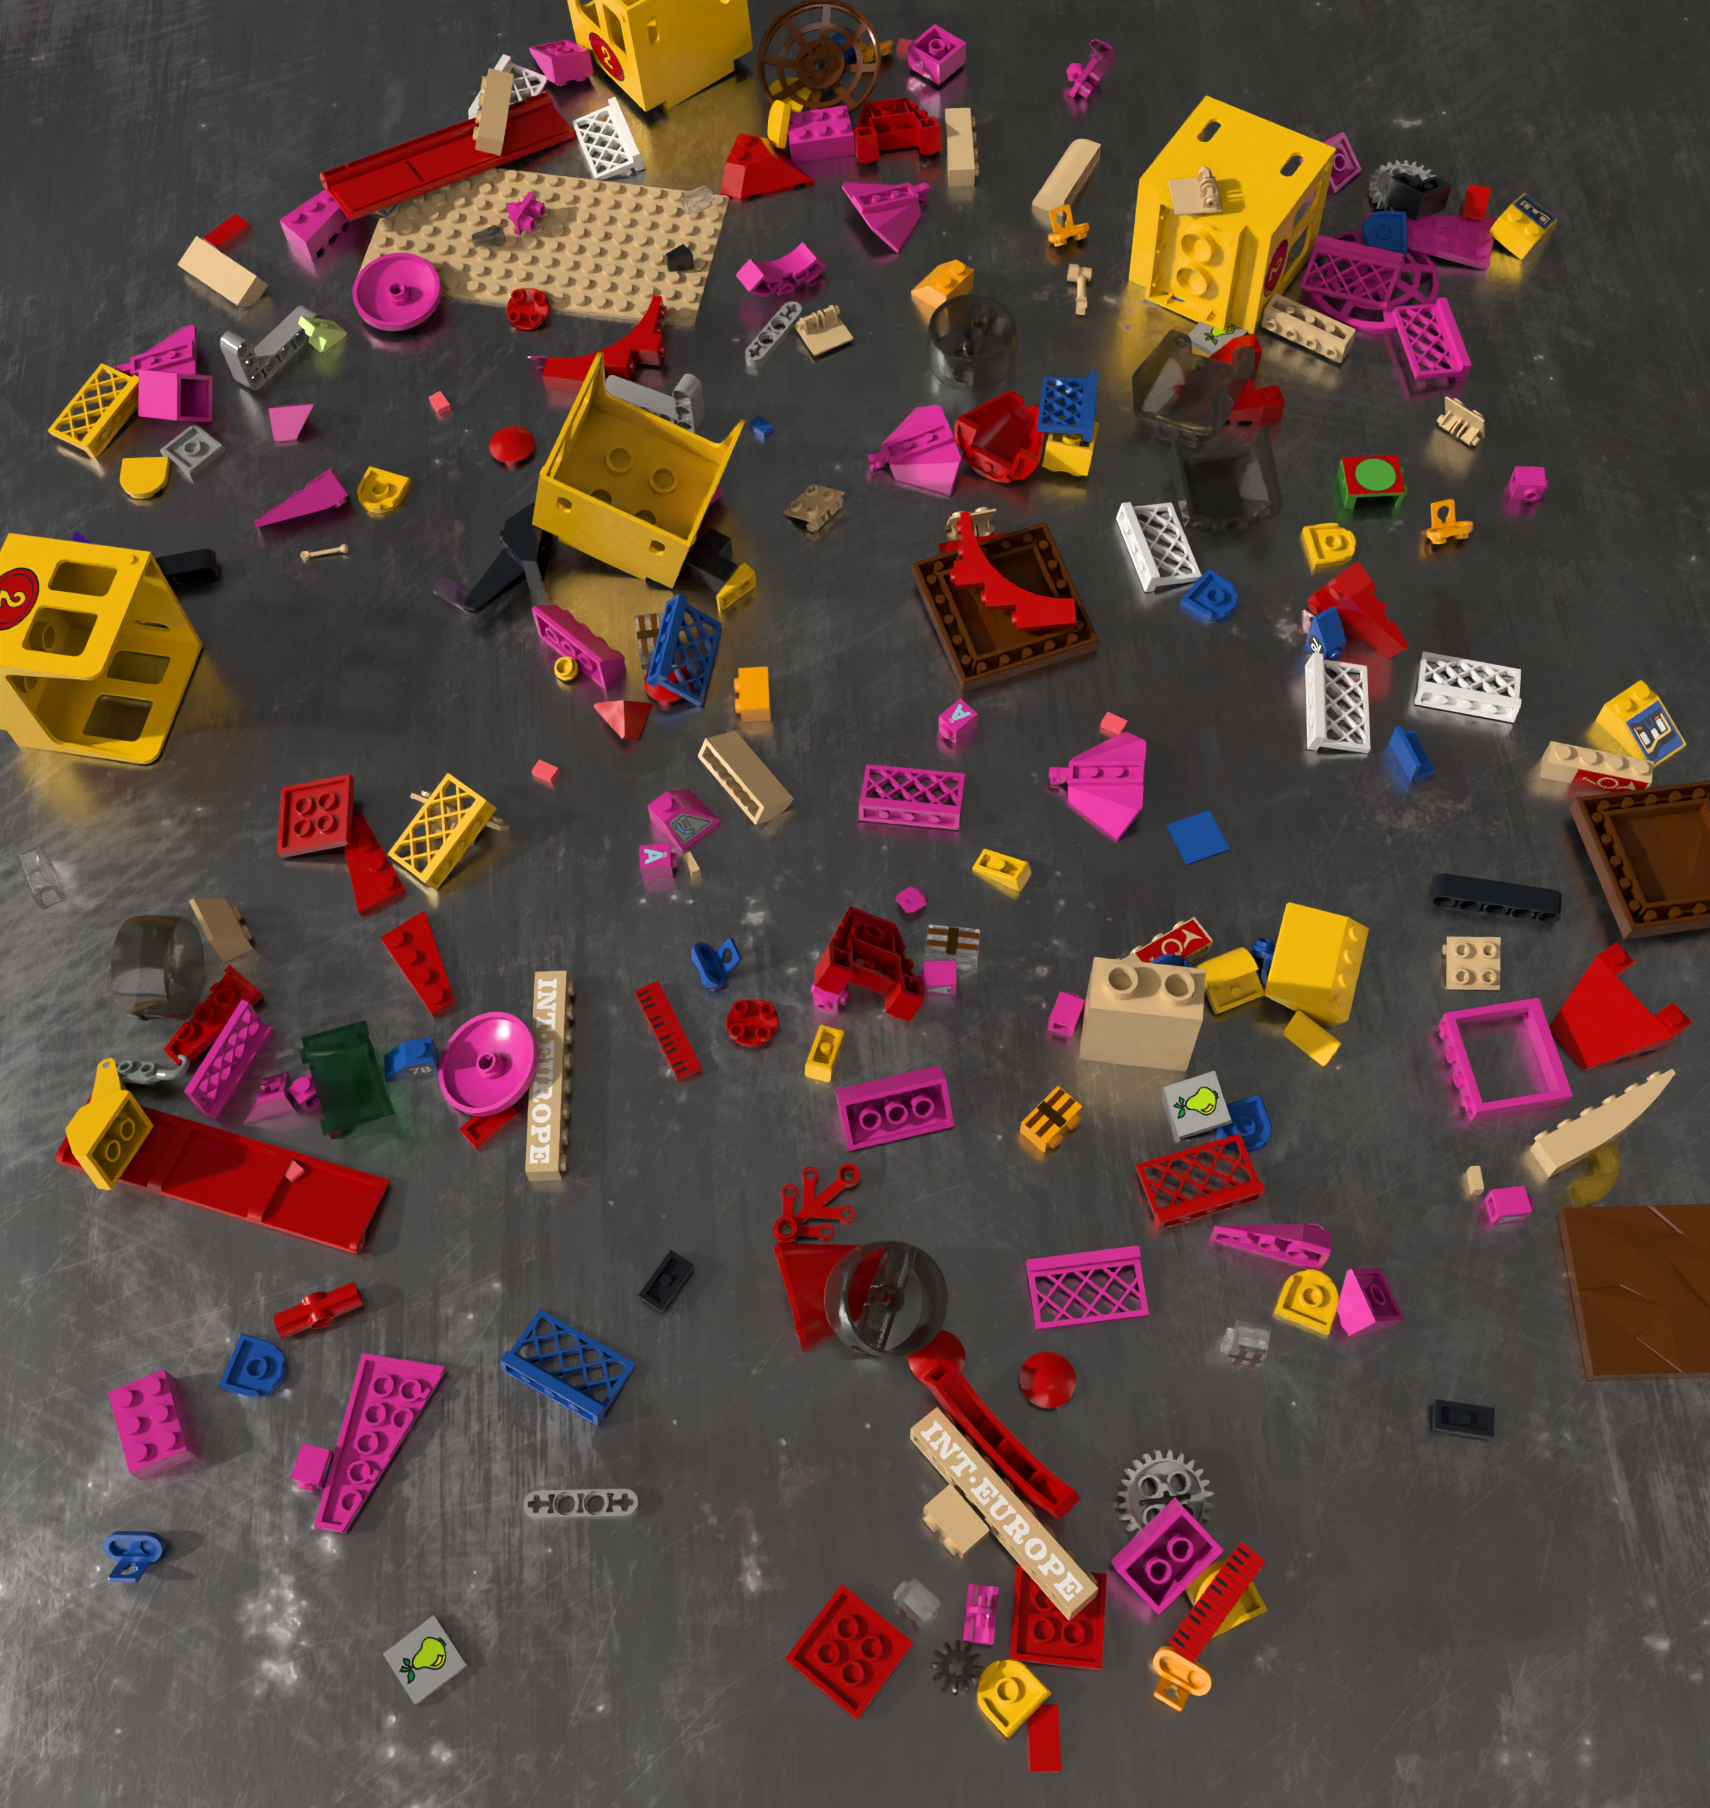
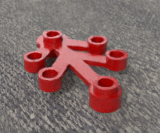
M851 1163L842 1165L838 1170V1179L816 1198H814L815 1184L819 1179L818 1171L814 1167H806L802 1171L804 1182L802 1210L794 1217V1201L798 1198V1190L792 1184H787L782 1188V1217L773 1226V1234L777 1241L780 1243H793L798 1237H819L823 1242H830L835 1235L831 1224L824 1223L820 1226L802 1224L809 1218L839 1219L843 1224H850L854 1221L855 1211L849 1205L842 1206L841 1208L823 1207L845 1187L852 1188L858 1184L860 1171L856 1165ZM812 1172L815 1174V1177L807 1179L805 1175ZM847 1174H852L854 1176V1179L852 1181H846L844 1179V1176ZM787 1190L795 1192L792 1197L785 1196ZM849 1211L852 1213V1216L846 1219L842 1217V1213ZM785 1227H789L792 1229V1232L785 1235L782 1233V1230ZM824 1229H829L831 1234L825 1237L821 1232Z

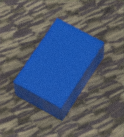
M759 415L749 422V428L764 439L774 431L773 425Z

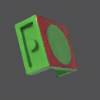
M1398 455L1341 458L1337 473L1344 509H1354L1357 497L1393 496L1395 507L1401 506L1403 497L1407 496V484L1403 483V465L1399 464Z

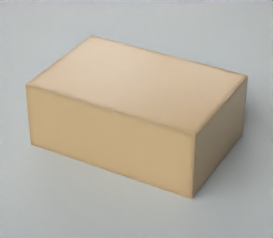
M691 852L683 854V862L692 879L700 877V868Z
M1470 1166L1466 1171L1470 1195H1480L1484 1190L1480 1166Z

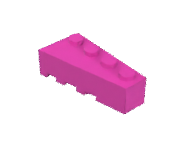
M326 189L280 219L286 239L311 261L317 257L316 253L321 248L325 249L328 246V240L334 234L338 235L342 231V226L346 222H351Z

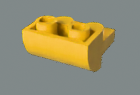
M1244 947L1234 949L1192 966L1193 968L1206 969L1205 992L1214 1014H1219L1264 996L1263 987L1256 973V970H1258L1257 964Z
M1228 1558L1208 1566L1185 1589L1193 1606ZM1253 1581L1211 1639L1268 1611Z

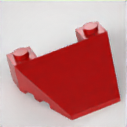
M902 97L864 103L860 113L861 118L857 120V127H854L855 154L858 163L871 164L879 160V151L918 146L920 153L925 155H934L936 152L942 151L941 126L937 118L934 116L928 117L926 110H918V105L908 98Z
M1255 334L1233 338L1173 384V390L1187 422L1216 423L1217 420H1230V424H1238L1239 421H1252V424L1260 425L1281 420L1285 399L1278 384L1256 389L1248 372L1258 369L1262 354V348Z
M1357 561L1308 597L1306 600L1309 602V609L1313 614L1317 615L1335 606L1344 633L1390 659L1409 646L1395 620L1391 622L1388 620L1384 612L1387 609L1383 600L1378 602L1373 593V590L1376 589L1375 584Z
M849 906L814 968L815 986L823 991L839 995L846 984L850 982L885 996L886 1013L894 1018H900L908 1022L925 1001L923 982L913 972V960L906 957L904 952L906 945L896 924Z
M1617 942L1596 956L1549 1026L1552 1037L1583 1071L1614 1063L1622 1058L1639 1056L1641 1053L1651 1050H1661L1680 1037L1692 1024V1021L1674 1002L1653 1016L1619 980L1627 974L1635 961Z

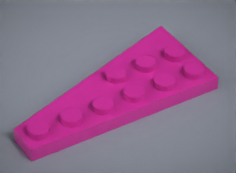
M1365 213V216L1362 221V226L1365 220L1369 216L1373 215V213ZM1406 215L1407 248L1486 271L1490 265L1494 241L1489 230L1497 221V217H1485L1482 222L1453 215H1429L1419 220H1411Z
M362 1353L314 1524L316 1529L344 1534L347 1532L446 1373V1367Z

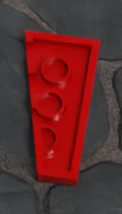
M362 812L353 816L351 845L344 846L357 910L361 917L407 892Z
M425 910L380 937L382 943L433 1018L456 1005Z
M230 964L224 970L225 975L220 982H215L209 989L211 993L204 1003H199L193 1010L194 1016L188 1023H183L163 1049L178 1066H181L183 1063L182 1060L178 1059L180 1054L186 1055L191 1063L219 1037L242 999L248 1001L253 1007L264 997L257 988Z

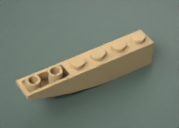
M1673 1069L1662 1073L1661 1070L1657 1071L1646 1079L1648 1082L1642 1085L1639 1082L1634 1083L1624 1090L1625 1094L1619 1097L1614 1094L1602 1102L1603 1105L1596 1109L1594 1106L1585 1109L1579 1114L1580 1118L1574 1121L1572 1118L1564 1120L1557 1125L1558 1129L1551 1133L1549 1130L1541 1132L1534 1138L1536 1142L1529 1150L1548 1177L1594 1154L1616 1139L1642 1115L1661 1094L1675 1075V1071Z

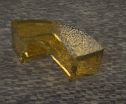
M1616 1141L1599 1145L1590 1151L1587 1158L1594 1175L1574 1179L1566 1188L1574 1208L1595 1206L1613 1187L1620 1168V1155Z

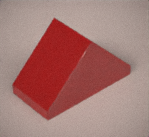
M1469 184L1463 198L1462 218L1484 221L1491 191L1490 187Z

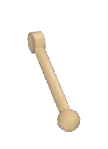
M342 544L337 548L311 553L303 551L300 556L303 561H308L311 557L336 552L347 553L349 546Z

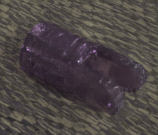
M447 576L440 577L434 586V594L467 613L464 603L460 602L471 591L452 581Z

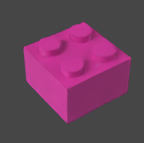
M935 24L908 46V67L938 85L943 83L966 63V42Z

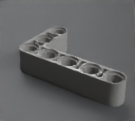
M300 305L254 349L250 341L232 331L224 333L220 340V347L233 378L252 390L259 389L308 341L310 336L298 324L300 317L306 316L323 319L322 316Z
M692 374L683 375L672 392V396L614 375H609L606 379V389L612 395L694 434L705 418L702 385L699 379Z

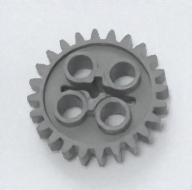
M1396 160L1395 165L1388 162L1387 167L1381 165L1380 170H1375L1374 175L1371 176L1368 191H1370L1369 197L1373 198L1372 204L1378 203L1377 209L1385 208L1384 211H1395L1391 206L1383 202L1390 177L1405 172L1422 181L1436 175H1430L1431 169L1424 171V165L1416 167V162H1413L1412 165H1409L1407 160H1405L1404 164Z
M1160 1450L1154 1451L1153 1460L1148 1453L1143 1454V1464L1135 1459L1133 1460L1135 1470L1125 1468L1124 1471L1129 1476V1479H1119V1483L1125 1486V1491L1116 1492V1495L1124 1498V1502L1117 1504V1508L1126 1510V1513L1120 1517L1121 1520L1131 1521L1126 1528L1127 1531L1137 1529L1138 1534L1148 1524L1146 1519L1147 1512L1154 1508L1159 1513L1165 1507V1504L1158 1503L1141 1506L1139 1504L1140 1500L1162 1498L1164 1494L1166 1496L1190 1494V1499L1179 1502L1186 1506L1188 1512L1203 1527L1202 1520L1212 1519L1205 1513L1206 1509L1214 1508L1213 1504L1206 1502L1207 1497L1214 1495L1213 1492L1205 1491L1204 1489L1210 1483V1480H1200L1199 1477L1204 1470L1201 1468L1193 1471L1192 1468L1195 1461L1189 1460L1184 1464V1454L1179 1453L1173 1459L1172 1450H1167L1163 1458ZM1174 1474L1180 1475L1183 1479V1487L1179 1491H1175L1171 1486V1478ZM1145 1478H1150L1155 1485L1154 1491L1150 1495H1146L1141 1488Z

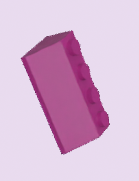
M539 605L532 608L539 637L564 657L573 658L577 662L578 668L605 690L627 672L624 662L625 658L622 653L611 649L602 637H596L592 634L589 627L584 623L580 624L568 610H562L557 605Z
M940 1066L835 1089L838 1110L849 1151L954 1127L946 1077Z

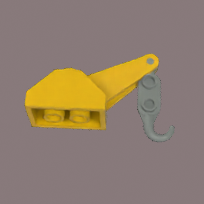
M180 1054L178 1056V1059L182 1060L183 1063L174 1070H167L155 1062L125 1060L118 1065L113 1058L104 1059L98 1064L90 1103L79 1108L65 1128L72 1154L98 1189H113L154 1127L131 1092L126 1090L124 1082L152 1085L160 1080H175L184 1075L189 1069L190 1059L186 1055Z

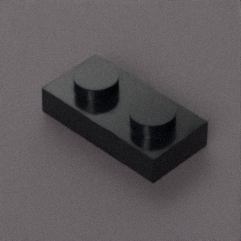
M670 1250L638 1294L639 1299L660 1313H663L695 1268L694 1264Z
M1439 1399L1433 1401L1432 1431L1489 1440L1494 1438L1495 1408Z

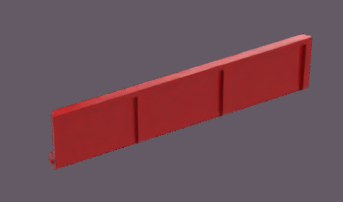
M546 91L509 105L501 156L475 150L476 140L472 139L474 127H479V123H475L476 117L330 169L319 175L324 188L347 218L352 221L576 137V133L553 107L552 97Z
M90 1096V1098L88 1099V1101H87V1103H86L85 1105H87V1104L90 1103V1101H91V1096ZM140 1105L154 1127L117 1182L359 1255L363 1250L366 1241L365 1232L390 1183L389 1179ZM66 1136L56 1153V1162L86 1172L72 1154ZM293 1159L304 1169V1173L291 1183L284 1174Z

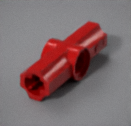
M353 1281L327 1293L324 1291L312 1293L306 1296L301 1304L273 1315V1321L279 1336L285 1339L308 1328L318 1329L334 1322L335 1317L363 1306V1299L357 1284Z

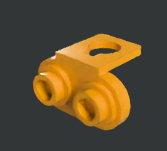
M860 37L859 45L863 54V64L875 60L874 46L871 38L869 41L870 46L867 47ZM892 39L879 43L881 56L892 52L891 48L894 44Z
M1069 204L1049 210L1053 233L1048 234V239L1054 243V246L1067 244V239L1070 236H1074V240L1087 237L1086 233L1090 229L1089 223L1074 225ZM1060 211L1065 212L1067 216L1064 223L1065 227L1063 228L1056 221V215Z
M1453 499L1431 503L1432 527L1426 530V534L1433 544L1445 543L1449 536H1454L1455 539L1469 537V533L1473 530V522H1456L1455 502ZM1442 506H1447L1449 514L1445 518V522L1442 523V520L1437 516V512Z
M1165 1646L1158 1649L1153 1659V1665L1156 1672L1161 1675L1154 1696L1181 1712L1189 1693L1201 1696L1210 1690L1213 1682L1212 1674L1207 1667L1197 1661L1192 1663L1174 1647ZM1170 1687L1176 1690L1175 1694L1179 1699L1169 1697L1164 1689L1169 1690Z

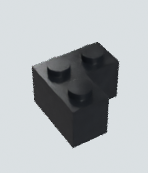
M1403 172L1389 178L1383 202L1391 206L1395 211L1406 212L1409 219L1419 220L1445 210L1452 185L1436 176L1420 181Z
M711 528L685 561L687 578L718 594L738 569L737 564L729 561L733 556L731 538Z

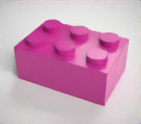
M847 105L790 114L787 143L791 160L794 163L854 155V134Z
M165 1369L108 1392L126 1463L131 1475L139 1480H143L197 1457L176 1379Z
M1174 1497L1111 1560V1563L1116 1571L1159 1615L1224 1549Z

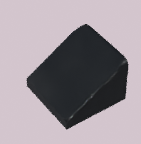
M684 244L665 254L669 272L694 269L693 254Z

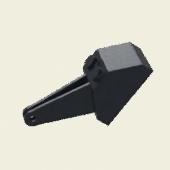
M531 503L505 521L504 530L500 531L499 536L500 544H503L504 549L465 598L464 605L468 614H480L523 584L529 589L544 590L554 534L532 525L535 503Z

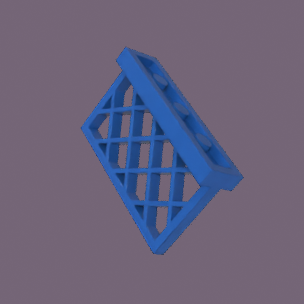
M1089 372L1088 379L1043 376L1037 432L1083 434V441L1092 442L1098 372ZM1066 391V392H1068V393H1067V394H1062V393H1060V392ZM1054 396L1056 399L1051 400L1049 397ZM1075 397H1076V398H1078L1079 400L1073 401L1072 398H1075ZM1065 403L1066 406L1062 407L1059 404ZM1050 408H1052V409L1055 410V411H1053V412L1050 413V412L1047 411V410L1050 409ZM1076 410L1078 412L1073 414L1070 411ZM1063 415L1066 418L1060 419L1058 417ZM1074 422L1077 425H1069V423Z
M679 593L666 602L646 683L653 687L659 684L700 706L703 704L722 623L687 604V597ZM685 612L691 615L694 623L688 625L684 617ZM703 623L713 627L711 635H707L702 625ZM696 626L701 639L695 640L690 628ZM681 631H684L689 641L685 645H683L679 637ZM698 643H704L707 655H702ZM691 646L697 659L690 660L685 648ZM676 651H679L684 661L683 664H677L674 657ZM699 662L702 675H697L693 663ZM685 666L687 667V670L692 678L687 681L685 680L680 670V668H683ZM674 671L679 684H674L668 680L670 672ZM694 682L698 691L697 696L691 693L687 684Z
M541 1309L510 1352L506 1351L500 1359L503 1372L598 1427L605 1418L604 1413L636 1367V1363ZM541 1320H544L552 1325L554 1333L537 1336L536 1327ZM572 1336L576 1339L577 1347L561 1350L558 1338ZM555 1339L557 1351L541 1355L538 1343ZM536 1345L538 1356L524 1358L518 1354L523 1346ZM594 1349L600 1352V1361L584 1363L583 1351ZM579 1353L581 1365L565 1369L562 1356ZM559 1357L561 1370L548 1372L543 1368L542 1361ZM619 1363L626 1367L621 1375L609 1378L606 1365ZM603 1366L605 1379L589 1382L586 1370ZM583 1371L585 1384L573 1386L568 1383L566 1375ZM607 1385L609 1394L603 1402L592 1397L591 1388Z

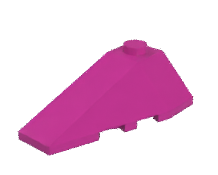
M331 467L307 483L304 490L294 492L286 499V502L277 504L256 519L253 524L256 527L328 509L333 505L337 508L347 501L345 497L348 496L349 492L334 468Z
M1318 1224L1214 1226L1210 1240L1320 1271L1331 1252L1332 1232L1326 1231L1324 1227Z

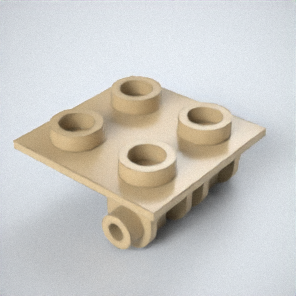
M1208 167L1200 168L1197 178L1168 180L1175 216L1222 212L1215 176H1212V170Z
M830 305L828 308L823 309V312L818 310L817 315L813 312L807 317H801L800 321L794 325L814 356L854 340L838 316L840 310L837 305Z
M1446 396V415L1441 414L1437 419L1439 427L1450 432L1452 435L1461 427L1456 437L1469 446H1476L1481 438H1485L1484 417L1475 410L1471 412L1466 409L1460 400L1456 398L1450 399Z
M812 484L796 500L791 502L783 514L808 522L806 526L809 531H818L824 522H827L842 507L844 502L842 496L845 493Z
M982 507L976 509L974 513H970L973 520L975 537H977V532L978 537L995 534L994 525H989V523H991L996 509L989 510V507ZM966 511L955 512L952 514V517H949L945 526V531H951L947 532L948 542L962 540V535L957 534L956 521L961 520L960 512Z
M1447 937V944L1443 945V955H1447L1446 989L1500 990L1501 937Z

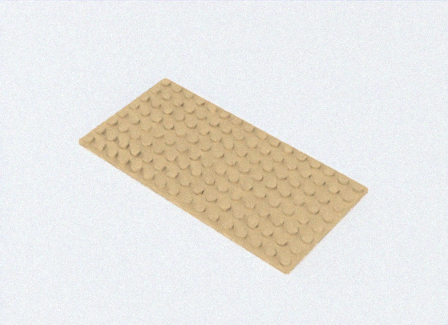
M492 168L384 208L359 273L367 264L381 256L391 253H410L424 258L435 268L441 282V296L508 304L511 293L514 290L534 288L545 294L549 301V310L641 321L650 306L653 295L662 296L663 304L667 306V316L665 320H662V324L694 327L730 201L729 197L724 195ZM528 192L535 193L536 200L545 204L546 213L542 218L533 216L537 223L533 232L523 231L521 236L514 234L515 225L508 218L507 206L510 202H522ZM684 244L693 254L694 269L669 272L665 254Z

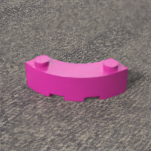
M802 242L791 253L775 261L757 262L749 259L736 274V277L754 295L768 297L769 294L777 293L778 296H782L794 291V286L802 282L808 284L828 266L812 248Z

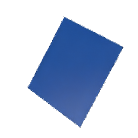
M1210 810L1166 825L1186 865L1230 849Z

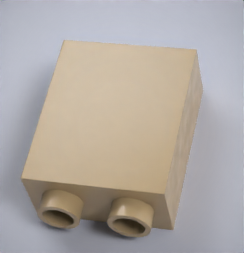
M1094 957L1083 1011L1079 1060L1186 1072L1203 1021L1206 969Z

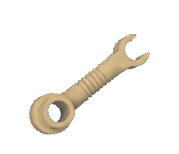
M1069 264L1067 281L1077 283L1076 314L1085 315V308H1087L1086 281L1090 282L1092 268L1079 267V264Z

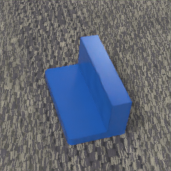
M1401 726L1395 727L1389 742L1409 781L1413 782L1433 776L1435 768L1415 730L1404 732Z

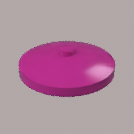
M391 253L371 261L361 270L354 282L352 296L359 315L369 325L386 331H401L421 324L433 314L440 302L442 287L435 268L427 260L410 253Z
M504 1012L481 1014L463 1024L449 1039L440 1058L438 1078L441 1091L447 1101L460 1111L472 1116L494 1115L515 1104L530 1087L538 1068L539 1048L534 1033L523 1021Z

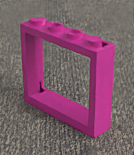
M1539 997L1446 1012L1439 1023L1441 1030L1439 1036L1445 1041L1447 1047L1446 1058L1449 1063H1452L1454 1083L1457 1088H1460L1462 1108H1466L1470 1122L1563 1107L1573 1097ZM1523 1015L1549 1092L1483 1103L1458 1025Z

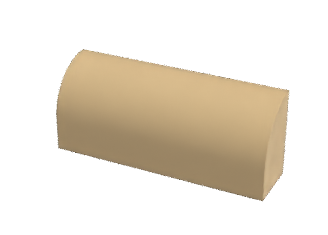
M1087 139L1073 141L1033 200L1032 205L1046 211L1065 204L1071 205L1099 162L1101 144ZM1060 211L1057 215L1063 217L1065 212Z
M197 236L177 264L239 307L253 305L268 287L256 275Z
M736 731L705 739L698 754L699 759L755 825L772 820L791 804L794 798Z

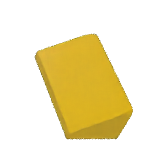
M1299 1010L1283 1032L1286 1038L1322 1066H1326L1331 1061L1341 1045L1340 1041Z

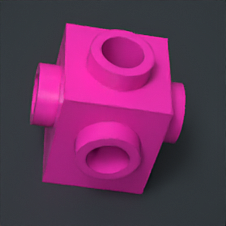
M815 980L811 987L814 1006L837 1015L842 1005L847 1004L851 991L848 990V983L839 995L816 987Z

